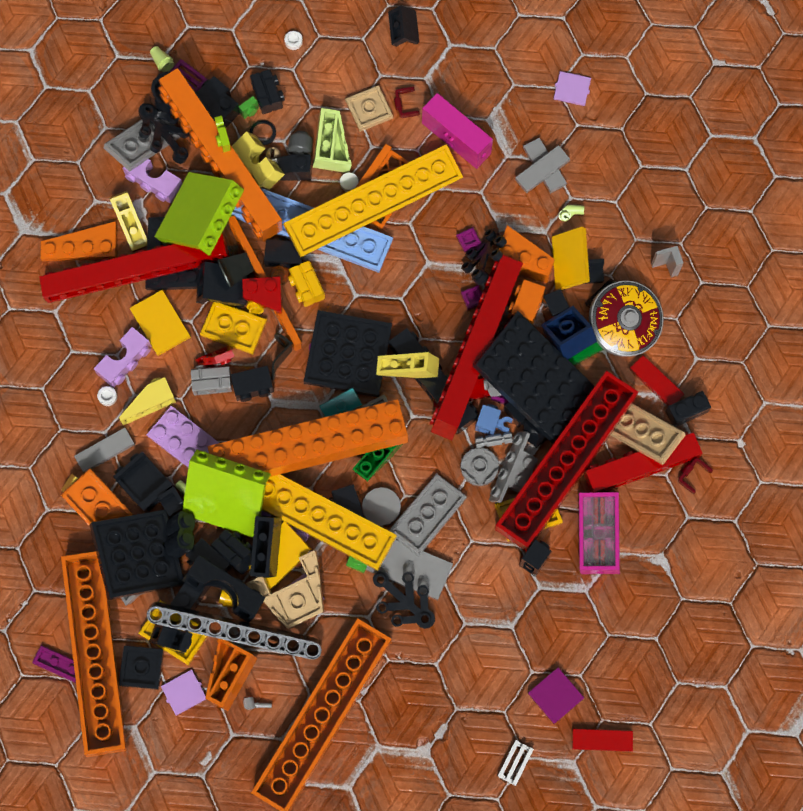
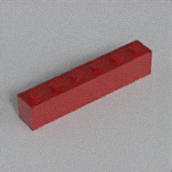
M685 432L686 436L663 465L641 452L634 453V451L624 454L623 458L617 460L616 458H611L605 461L606 464L598 466V464L589 466L587 471H585L584 477L590 492H606L693 461L695 458H700L703 453L694 432L690 434Z

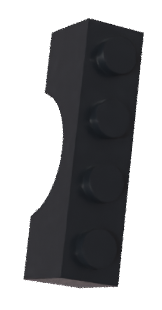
M199 555L192 562L182 579L184 583L197 591L208 586L221 588L229 595L232 601V613L248 623L256 616L265 600V597L258 590L251 589L242 580L232 577L226 570L216 567L210 560Z

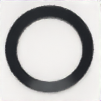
M265 120L255 122L251 126L249 133L253 134V129L257 125L267 124L272 128L273 133L269 140L261 141L264 146L272 143L276 137L274 125Z

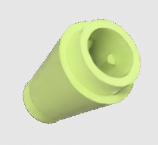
M158 46L151 49L150 54L159 71L167 72L174 67L173 58Z

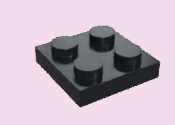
M124 646L119 686L159 690L164 650Z

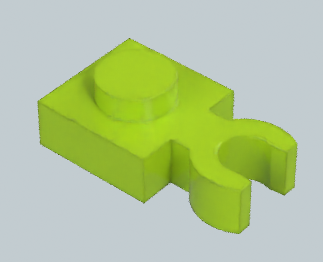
M222 116L214 117L219 134L215 136L218 147L222 146L223 152L231 151Z

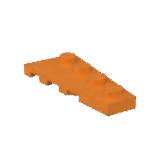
M115 221L41 241L40 259L41 261H69L117 258V223Z

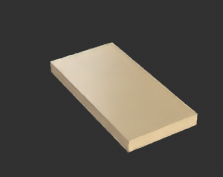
M635 404L631 405L611 434L612 437L662 465L686 436L682 430Z

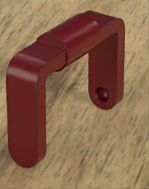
M414 87L395 90L394 104L400 118L420 115L419 111L402 112L403 106L399 94L414 92Z
M695 458L691 464L688 463L681 471L682 475L678 479L679 484L692 494H695L696 491L684 482L683 479L694 469V465L698 463L709 473L713 472L699 458Z

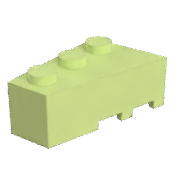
M321 108L318 118L313 168L349 173L352 163L348 154L340 111Z

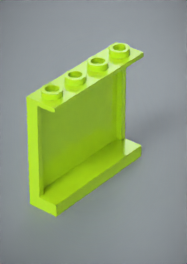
M188 172L154 237L166 246L172 245V243L200 249L210 256L244 189L230 179Z
M196 450L189 461L182 511L193 514L194 519L253 538L255 516H261L266 483L271 473L215 456L205 451Z

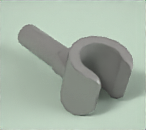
M254 697L244 698L243 700L244 708L247 710L272 708V703H255Z

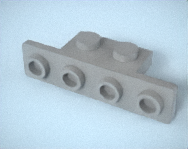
M517 432L514 436L510 451L505 456V463L498 473L496 484L491 489L490 502L501 503L508 487L519 493L532 475L538 459L524 451L530 436L529 432Z

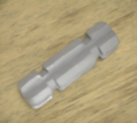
M512 433L488 435L485 438L483 436L476 437V448H484L486 445L490 447L502 445V443H512Z

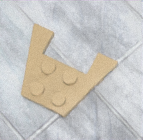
M316 550L299 557L307 577L275 593L271 592L265 577H258L246 583L248 587L258 590L265 597L263 602L287 629L325 612Z

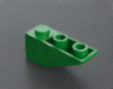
M403 444L365 453L352 470L368 482L394 456Z

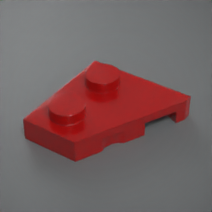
M281 277L242 279L243 298L252 303L255 302L259 306L267 307L276 311V313L282 314Z
M228 345L196 358L195 361L197 366L218 363L224 365L231 362V358L235 356Z

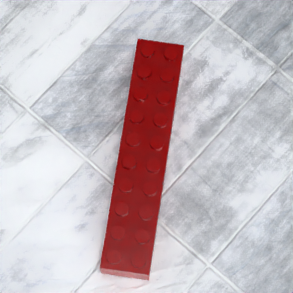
M505 255L502 256L500 261H495L430 421V425L433 426L431 429L432 433L451 441L453 440L480 374L473 365L493 341L523 265L522 262Z
M606 370L497 522L495 530L527 552L634 403L639 392Z

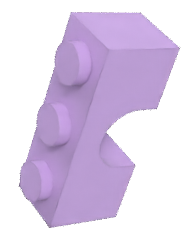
M149 159L130 172L123 167L127 180L132 183L137 182L146 192H153L162 202L167 201L171 204L182 186L181 179L167 170L158 178L149 177V172L153 168Z
M133 327L119 340L122 347L127 350L125 357L121 360H113L106 355L94 368L96 374L113 388L124 381L125 375L136 368L141 357L147 356L152 347L149 340Z

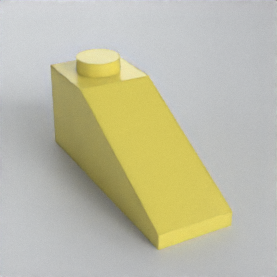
M124 191L109 197L131 250L134 251L147 246L146 235L128 192Z
M429 352L378 356L376 375L409 378L438 377L439 358Z
M165 377L153 379L119 417L123 426L176 403Z

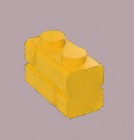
M310 261L289 269L290 275L287 277L291 287L295 286L297 289L295 296L299 303L302 302L304 307H307L325 299V293Z

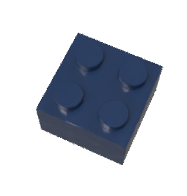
M574 306L541 325L546 339L566 359L573 357L597 342L593 327Z

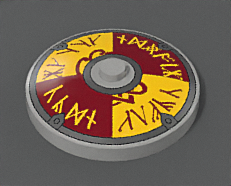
M618 281L604 287L591 303L589 323L593 327L597 343L610 354L620 357L642 354L657 342L662 332L664 320L661 304L650 289L638 282Z

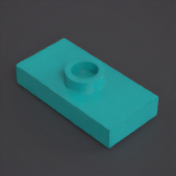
M351 388L324 402L319 407L324 416L328 417L351 411L361 406L362 403L354 388Z

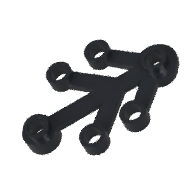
M142 104L138 110L139 116L142 119L139 136L144 139L150 136L151 129L149 124L151 122L155 128L150 150L154 153L160 152L162 136L174 151L172 155L173 160L179 164L185 163L188 158V151L186 148L180 147L170 133L179 135L181 138H187L189 134L183 133L181 127H175L159 121V119L167 120L171 124H176L179 118H171L173 116L171 112L168 114L157 111L152 104Z
M497 228L488 229L484 233L483 241L475 249L470 248L465 254L469 260H472L471 262L466 261L461 267L466 274L470 273L479 263L478 268L471 274L472 280L477 285L484 284L489 278V274L485 271L489 255L494 261L500 260L503 256V253L498 248H502L507 243V240L503 235L499 234Z
M385 571L377 572L373 576L374 584L377 587H384L400 601L393 603L379 602L376 606L379 613L410 610L414 615L402 617L400 614H396L391 619L392 625L399 627L402 624L417 623L423 629L433 626L435 615L429 610V587L427 585H421L417 589L421 602L420 609L414 604L413 581L415 576L412 572H406L402 576V580L405 583L406 596L389 581V575ZM406 574H410L412 576L411 581L405 580ZM378 576L384 578L383 583L377 581ZM421 587L426 588V594L423 595L420 593ZM380 604H384L386 606L385 611H381L379 609ZM423 615L428 616V622L422 621ZM395 617H399L401 619L400 624H396L394 622Z

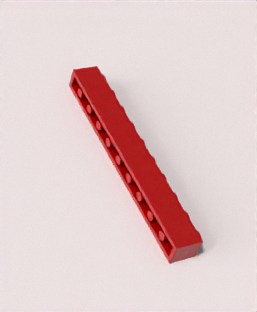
M223 233L220 235L210 256L200 249L172 243V245L156 246L154 249L147 251L139 250L135 254H122L114 259H102L93 264L84 263L76 268L68 267L60 272H47L45 275L39 276L42 297L47 303H52L198 268L203 262L218 263L217 259L229 257L226 238Z

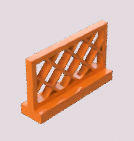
M385 144L355 188L378 178L380 173H388L398 168H389L388 161L391 156L398 160L399 167L402 164L409 163V161L392 151V147ZM393 213L384 216L382 223L374 221L371 224L382 230Z

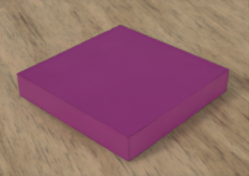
M559 668L528 692V695L553 724L584 699Z

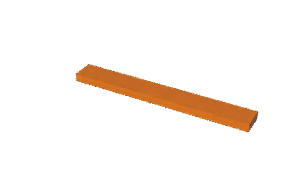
M235 215L230 217L228 220L229 228L242 253H247L253 266L255 277H267ZM283 306L282 314L276 313L273 310L288 340L293 343V350L301 349V340Z

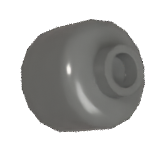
M305 131L293 133L289 138V154L311 155L312 137Z

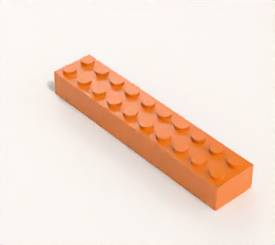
M177 68L160 78V87H158L161 93L160 97L165 104L169 103L170 111L175 119L179 118L183 131L185 133L189 132L192 144L195 148L199 147L200 155L206 164L210 163L213 175L233 180L244 189L236 208L240 207L245 222L247 224L251 223L252 231L256 238H261L265 242L266 239L282 231V219L232 146L230 145L231 151L223 152L222 146L218 147L215 136L219 134L215 121L180 70Z
M397 399L210 445L207 448L209 454L271 473V476L405 444L408 443V434Z
M96 551L61 556L84 755L92 757L127 751L109 601Z
M357 618L251 793L279 811H290L392 643L390 637Z

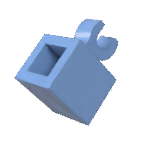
M491 404L483 405L475 431L494 435L497 428L506 433L509 432L510 428L505 427L503 424L505 422L512 423L513 419L511 417L499 419L501 410H498L497 406Z

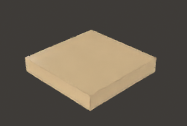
M379 85L345 98V102L359 132L393 119V114Z

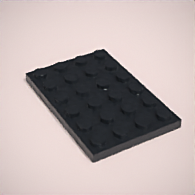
M519 311L511 316L473 365L552 444L555 443L595 387Z

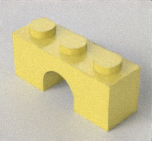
M246 131L232 145V148L245 164L250 174L253 175L260 188L264 187L270 190L285 175L278 164L267 157L259 163V156L266 148L256 135Z

